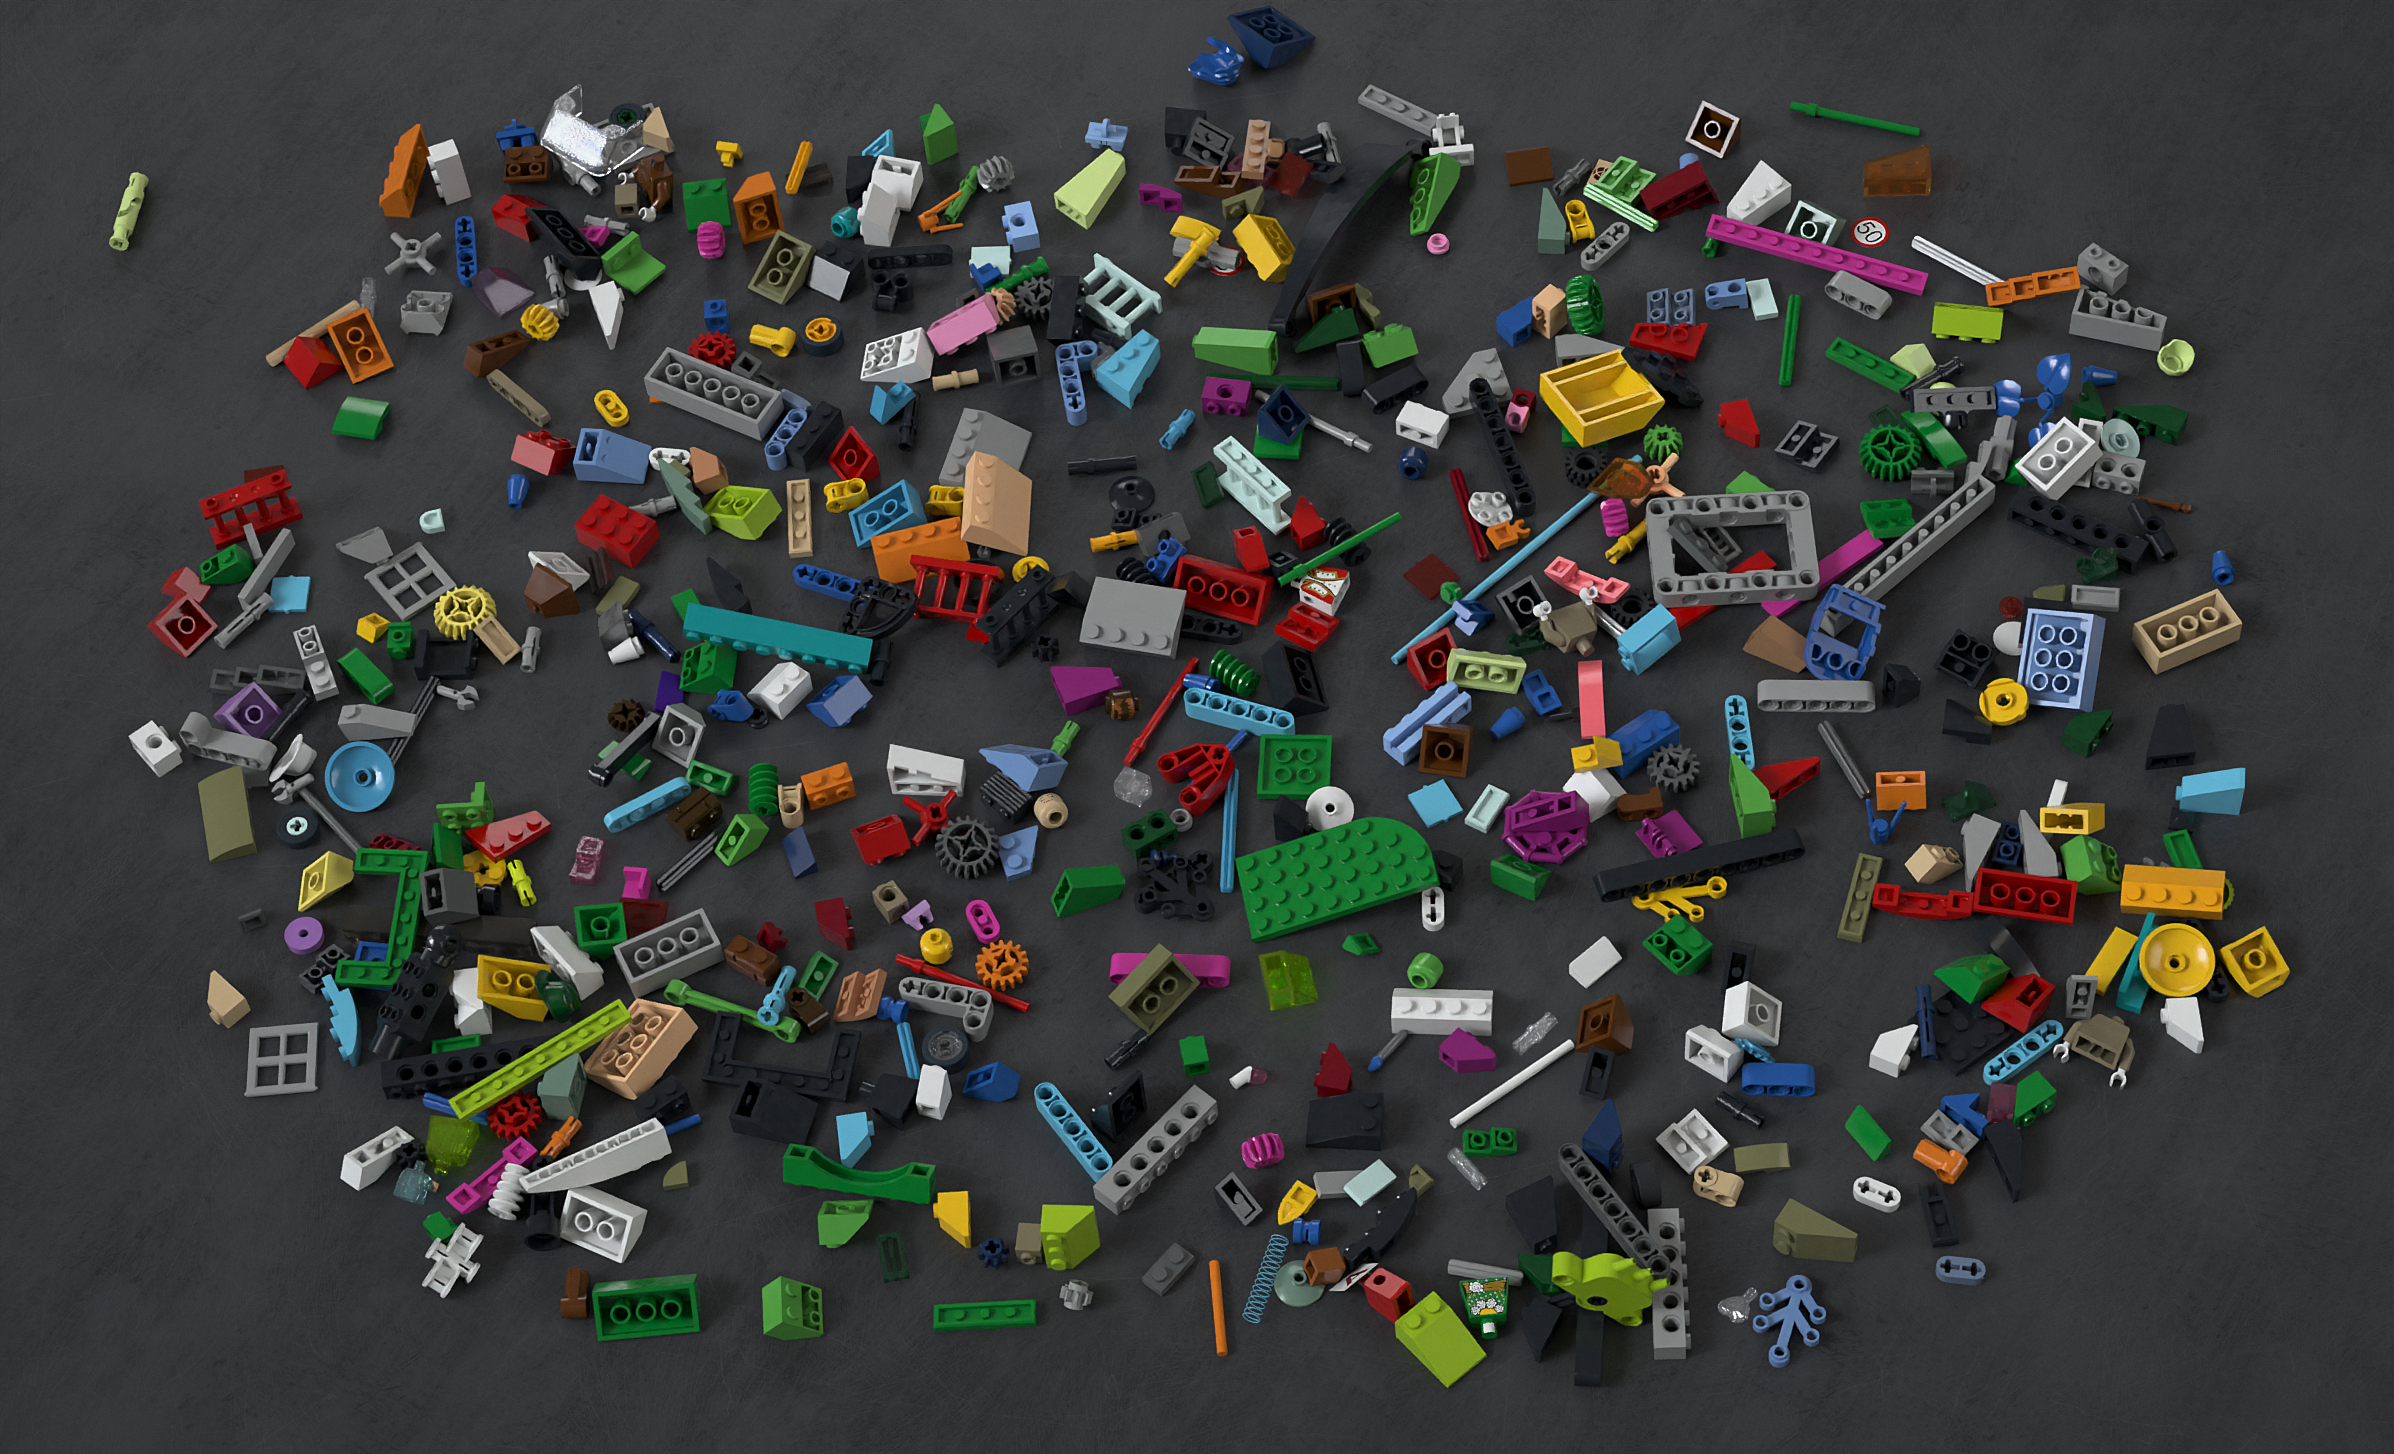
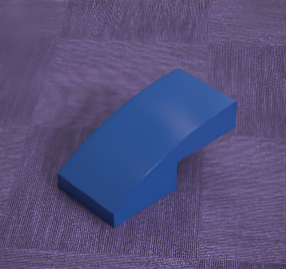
M1541 669L1522 677L1520 686L1540 716L1562 707L1553 686H1549Z

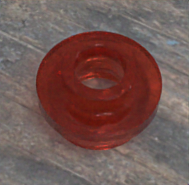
M2005 597L1999 603V611L2007 619H2015L2022 613L2023 604L2016 597Z

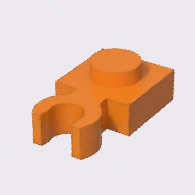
M1519 519L1512 526L1506 521L1489 527L1486 534L1496 549L1500 550L1517 544L1519 538H1527L1530 534V528L1520 529L1525 521Z

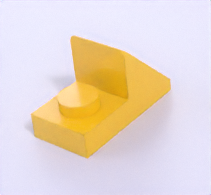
M1593 735L1594 744L1571 748L1576 774L1623 765L1620 745L1615 740Z

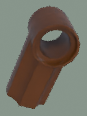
M572 1268L570 1271H567L565 1296L561 1297L560 1302L562 1319L589 1318V1271L582 1268Z

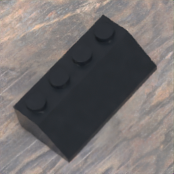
M525 207L524 211L532 229L538 234L539 239L546 243L550 251L562 261V264L573 273L574 278L579 281H595L603 266L602 255L560 208Z

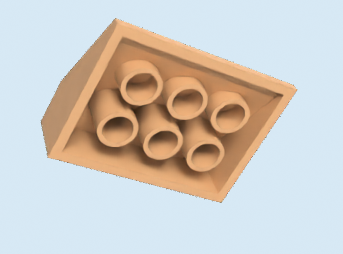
M975 451L966 466L961 540L1027 556L1032 480L1000 458Z
M637 998L628 1009L633 1021L605 1037L583 1065L587 1077L622 1097L632 1100L650 1090L698 1029L697 1025L683 1008Z

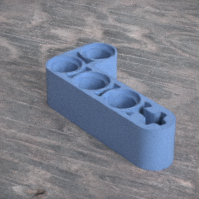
M1093 341L1063 344L1055 350L1068 422L1074 426L1082 425L1087 420L1086 403L1079 372L1095 369L1099 364L1097 345Z

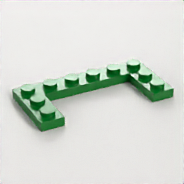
M358 848L354 867L356 874L400 876L386 962L338 960L334 981L337 986L390 989L392 984L397 981L401 973L402 964L408 959L410 954L414 953L422 907L419 873L428 871L430 860L428 851Z

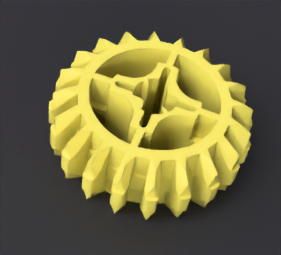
M464 584L461 589L455 586L453 592L447 590V596H440V602L436 603V610H434L435 623L440 633L446 635V637H453L455 640L458 637L467 640L469 629H474L491 614L494 617L497 616L496 605L491 595L485 592L482 587L477 589L474 584L470 588Z

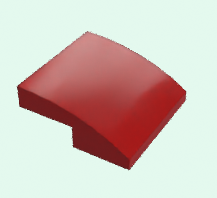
M1300 601L1289 609L1287 618L1276 624L1274 633L1314 652L1333 634L1340 624V620Z

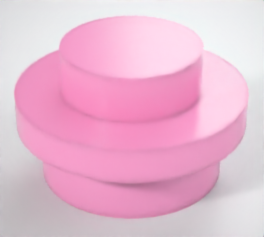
M1434 234L1428 240L1427 248L1433 254H1443L1449 249V240L1443 234Z

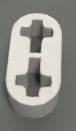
M656 448L649 454L650 464L655 470L660 471L658 461H656L660 457H663L662 459L667 463H671L674 459L679 462L685 459L682 461V464L691 469L689 464L691 455L686 450Z
M1439 887L1422 892L1423 926L1429 931L1442 929L1445 922L1444 894ZM1431 895H1435V904L1430 902ZM1431 913H1436L1435 922H1431Z
M1860 1177L1854 1182L1853 1195L1857 1201L1887 1213L1894 1212L1899 1208L1901 1196L1896 1188L1869 1177ZM1868 1187L1869 1191H1866L1865 1194L1861 1193V1189ZM1888 1196L1893 1197V1200L1889 1201V1203L1884 1202Z

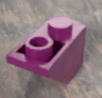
M1459 1027L1439 1046V1059L1457 1073L1486 1072L1496 1069L1495 1052L1489 1046H1483L1479 1043L1472 1033L1465 1032Z

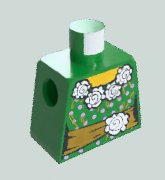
M1498 1277L1459 1281L1460 1297L1470 1328H1481L1484 1339L1497 1337V1327L1507 1324L1509 1278Z

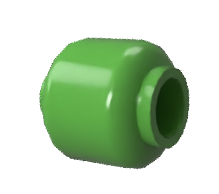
M1426 952L1420 953L1415 956L1410 964L1407 975L1415 987L1430 989L1436 985L1441 977L1443 965L1435 955Z

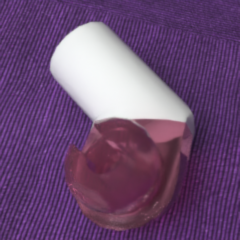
M1248 1066L1230 1078L1229 1081L1235 1089H1238L1245 1083L1263 1084L1267 1080V1072L1261 1068Z

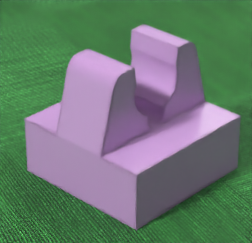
M923 900L901 916L906 924H910L919 931L923 928L920 924L919 916L925 918L928 923L933 921V916L929 909L931 906L926 900Z

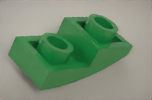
M1491 1127L1489 1132L1464 1130L1462 1134L1464 1157H1496L1516 1154L1517 1152L1516 1129Z

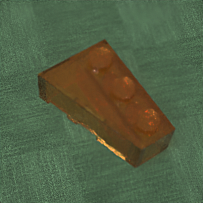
M1929 144L1863 163V196L1930 195L1932 174Z

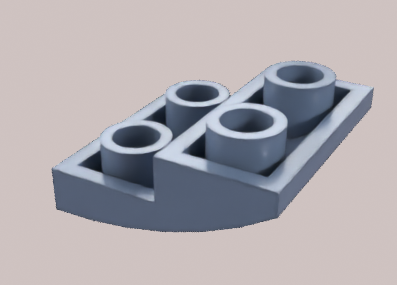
M1669 288L1647 292V323H1664L1666 326H1679V323H1687L1688 326H1696L1695 292L1693 288L1671 293Z

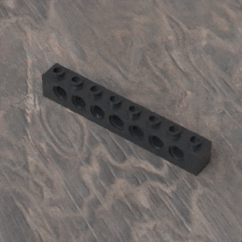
M561 1033L381 1062L382 1088L387 1100H398L413 1095L423 1096L427 1092H448L456 1088H470Z

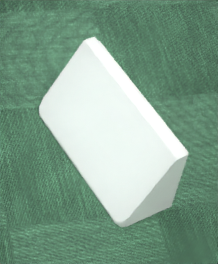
M1603 936L1570 963L1569 974L1587 989L1619 963L1622 957L1611 942Z

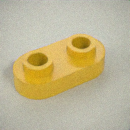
M603 390L596 394L594 398L596 408L611 426L621 427L628 422V410L613 391Z

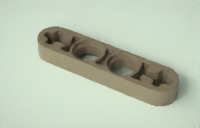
M495 369L487 375L491 386L538 426L543 427L551 421L547 410L500 370Z

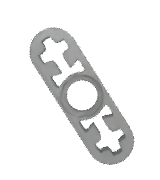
M1616 222L1604 231L1581 253L1582 268L1593 271L1607 261L1629 240V226L1623 222ZM1606 243L1611 247L1609 249H1601L1599 246Z

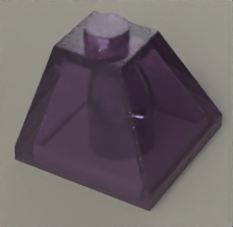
M487 266L470 278L475 295L501 319L536 296V293L509 268Z

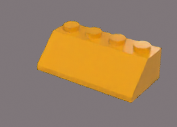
M2125 864L2120 903L2121 913L2147 915L2149 911L2155 913L2156 916L2222 920L2226 871Z

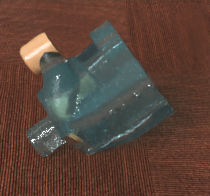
M416 1161L414 1169L406 1167L402 1171L393 1195L400 1200L424 1206L427 1191L436 1193L439 1183L432 1181L431 1177L423 1172L426 1163Z

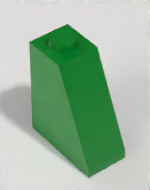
M1118 865L1065 869L1050 899L1057 917L1063 918L1118 899L1125 887V878L1121 875Z

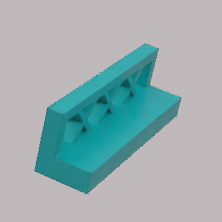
M2149 911L2119 987L2115 1005L2140 1014L2150 988L2140 970L2139 952L2146 937L2153 930L2160 927L2154 925L2156 914Z

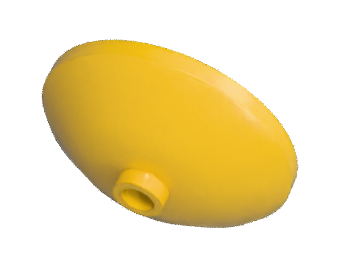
M2171 923L2156 928L2146 937L2139 952V966L2144 979L2155 991L2165 996L2183 998L2198 993L2208 984L2215 969V955L2210 942L2200 931L2189 925ZM2171 960L2177 962V968H2173L2170 966Z

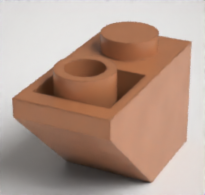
M691 447L689 464L694 474L691 476L694 487L699 488L704 495L728 487L727 468L719 458L696 447Z

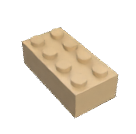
M2215 589L2134 623L2131 640L2157 675L2239 640L2242 622L2220 591Z

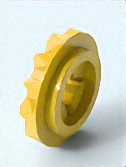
M1025 557L1014 565L1012 570L1013 579L1018 583L1028 573V568L1031 570L1037 564L1049 572L1048 564L1039 557Z

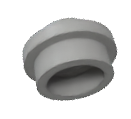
M1176 809L1169 816L1177 827V832H1184L1192 826V816L1185 809Z

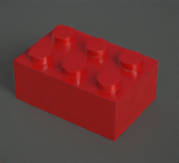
M603 494L595 500L574 525L580 543L632 569L636 567L660 538L655 520Z

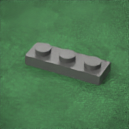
M1679 518L1666 530L1708 573L1725 572L1729 568L1725 560L1720 555L1715 554L1709 548L1708 543L1693 532L1692 527L1687 522Z

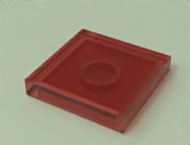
M620 897L619 902L623 904L627 940L664 925L668 910L667 901Z

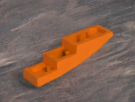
M2077 266L2037 272L2029 276L2010 278L2008 281L1985 284L1988 307L2030 301L2081 289Z

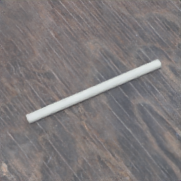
M1567 1040L1450 1119L1451 1125L1454 1128L1458 1127L1575 1048L1573 1042Z

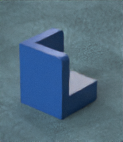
M974 263L969 265L971 275L984 294H986L984 289L1003 280L1002 273L998 267L994 268L991 263H987L978 269Z

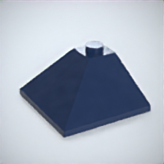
M1270 5L1231 14L1227 18L1251 59L1264 69L1281 66L1315 39V36Z

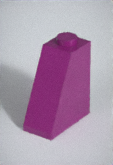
M1050 667L1053 685L1067 717L1104 705V698L1108 696L1111 690L1122 689L1119 676H1114L1111 668Z

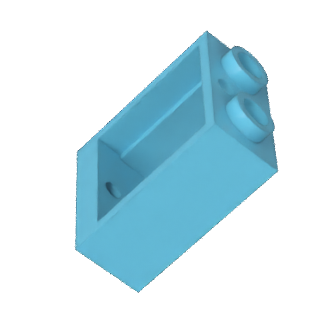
M1658 604L1617 638L1618 652L1623 658L1621 662L1627 670H1633L1637 675H1640L1681 641L1676 618L1662 604Z

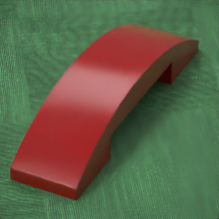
M1875 883L1872 906L1904 917L1928 920L1959 919L1972 915L1974 892L1949 890V895L1900 891V885Z

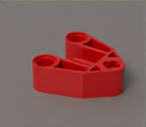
M1195 744L1164 754L1157 761V768L1167 783L1175 784L1187 776H1190L1194 782L1183 789L1179 795L1183 808L1192 817L1202 815L1226 789L1235 767V761L1229 749L1222 744Z

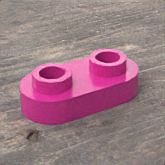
M983 900L970 902L966 907V916L978 940L984 944L996 942L1001 935L1000 926L988 903Z

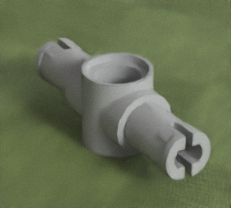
M558 147L552 152V157L562 166V173L569 184L572 186L575 184L580 187L582 186L592 197L597 196L601 192V186L591 177V170L582 158L576 160L574 157H570L562 147Z

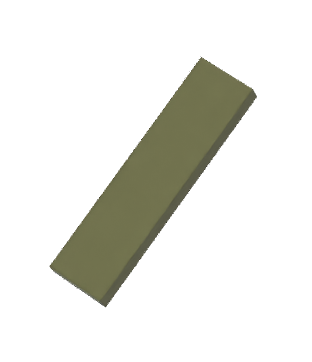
M1859 853L1837 938L1862 943L1873 902L1875 883H1878L1883 858Z

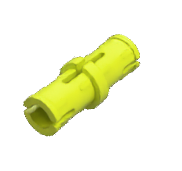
M514 860L516 869L512 862L507 865V869L513 879V888L518 891L523 906H530L527 898L530 899L533 905L537 899L531 888V879L526 875L522 862Z

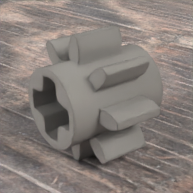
M1071 1279L1069 1284L1062 1285L1059 1297L1064 1299V1306L1073 1310H1082L1083 1305L1087 1306V1304H1090L1093 1292L1088 1291L1089 1284L1081 1280Z

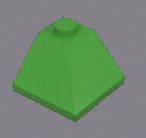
M874 1199L824 1201L818 1213L819 1244L826 1245L828 1248H837L845 1244L869 1219L874 1206Z

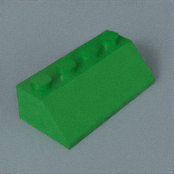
M697 1274L596 1283L594 1286L592 1297L598 1341L700 1332V1295Z

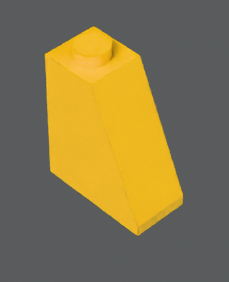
M2073 803L2040 808V832L2088 835L2105 828V804Z

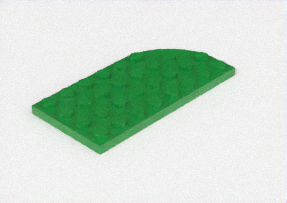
M1368 817L1358 819L1235 859L1251 936L1255 944L1440 886L1434 857L1424 838L1410 826L1389 818Z

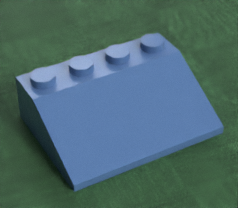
M2028 608L2017 683L2025 688L2029 698V705L2074 712H2092L2106 622L2105 618L2095 614Z

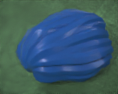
M1214 36L1208 37L1207 41L1212 46L1219 48V51L1215 54L1200 53L1197 56V60H1194L1189 65L1188 70L1196 78L1221 86L1229 85L1239 77L1244 59L1227 42L1216 39Z

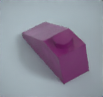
M1576 790L1511 809V830L1513 832L1569 831L1589 825V804Z

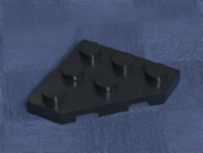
M1625 347L1621 352V355L1631 369L1638 374L1642 371L1646 376L1652 378L1651 382L1665 392L1669 390L1672 394L1679 396L1677 400L1683 405L1700 407L1704 402L1698 388L1692 385L1687 373L1678 366L1677 360L1673 355Z

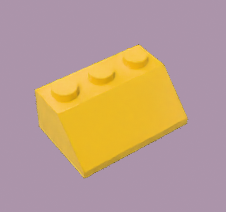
M1248 214L1232 231L1237 238L1238 245L1244 249L1248 255L1247 259L1256 267L1258 276L1263 281L1279 283L1285 280L1296 250L1276 218Z

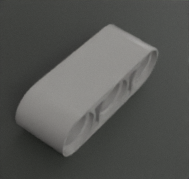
M1843 270L1838 271L1825 286V291L1829 297L1872 319H1879L1893 302L1891 296L1886 291Z

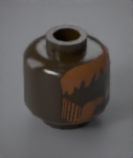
M1113 689L1104 698L1105 714H1109L1112 720H1130L1133 718L1134 712L1139 711V698L1134 697L1130 689Z

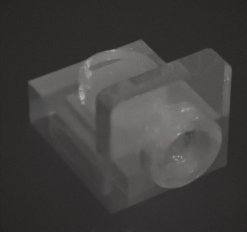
M1102 342L1097 344L1099 356L1095 357L1090 363L1092 377L1096 381H1098L1096 369L1116 353L1111 346H1106Z

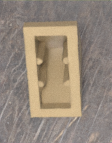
M656 107L640 128L642 141L644 144L660 150L673 152L660 108Z

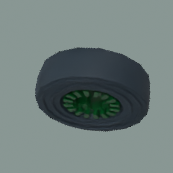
M623 103L611 110L608 123L615 135L630 138L640 134V128L646 121L647 115L640 105Z

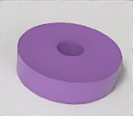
M301 917L292 921L287 926L284 938L292 952L305 955L320 948L324 942L325 934L319 921L311 917Z

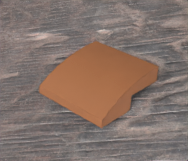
M879 968L867 975L857 971L845 977L833 1020L836 1022H849L876 1015L887 972Z

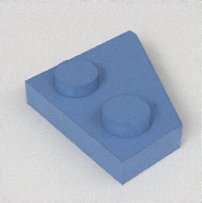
M1037 825L999 837L997 844L1000 845V851L997 853L999 854L1008 882L1031 875L1032 861L1036 852V840L1039 836Z

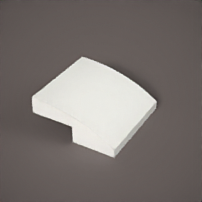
M1696 1109L1692 1110L1678 1124L1675 1122L1656 1138V1141L1689 1175L1694 1173L1700 1166H1705L1730 1146Z

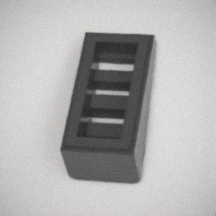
M1701 526L1696 528L1694 532L1699 538H1703L1708 543L1709 548L1715 554L1720 555L1726 564L1743 553L1721 526L1706 528L1707 526ZM1712 530L1714 533L1709 536L1707 533ZM1719 536L1721 539L1714 543L1713 539ZM1724 542L1727 544L1722 549L1718 548V546ZM1731 548L1733 552L1725 557L1723 553Z

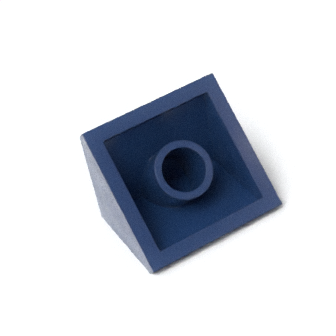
M1281 384L1258 410L1259 436L1288 445L1310 421L1311 417L1284 384Z

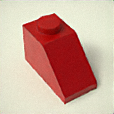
M1742 399L1720 404V414H1717V421L1719 427H1723L1726 436L1750 447L1759 448L1760 432L1748 400Z

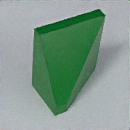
M1368 933L1348 935L1342 945L1345 950L1359 956L1379 952V949Z

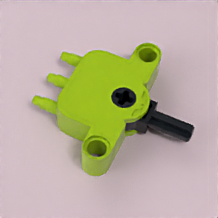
M1558 1252L1553 1256L1552 1282L1567 1292L1551 1297L1547 1300V1303L1560 1309L1578 1304L1588 1310L1603 1311L1604 1314L1625 1326H1639L1643 1322V1309L1651 1306L1653 1302V1292L1669 1286L1670 1280L1665 1278L1654 1281L1652 1276L1653 1270L1651 1268H1639L1636 1266L1637 1261L1635 1258L1625 1259L1617 1254L1604 1253L1583 1260L1569 1252Z

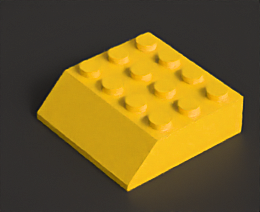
M1621 349L1540 374L1539 396L1582 448L1644 428L1665 404V400L1642 373L1638 374L1631 369L1621 355Z

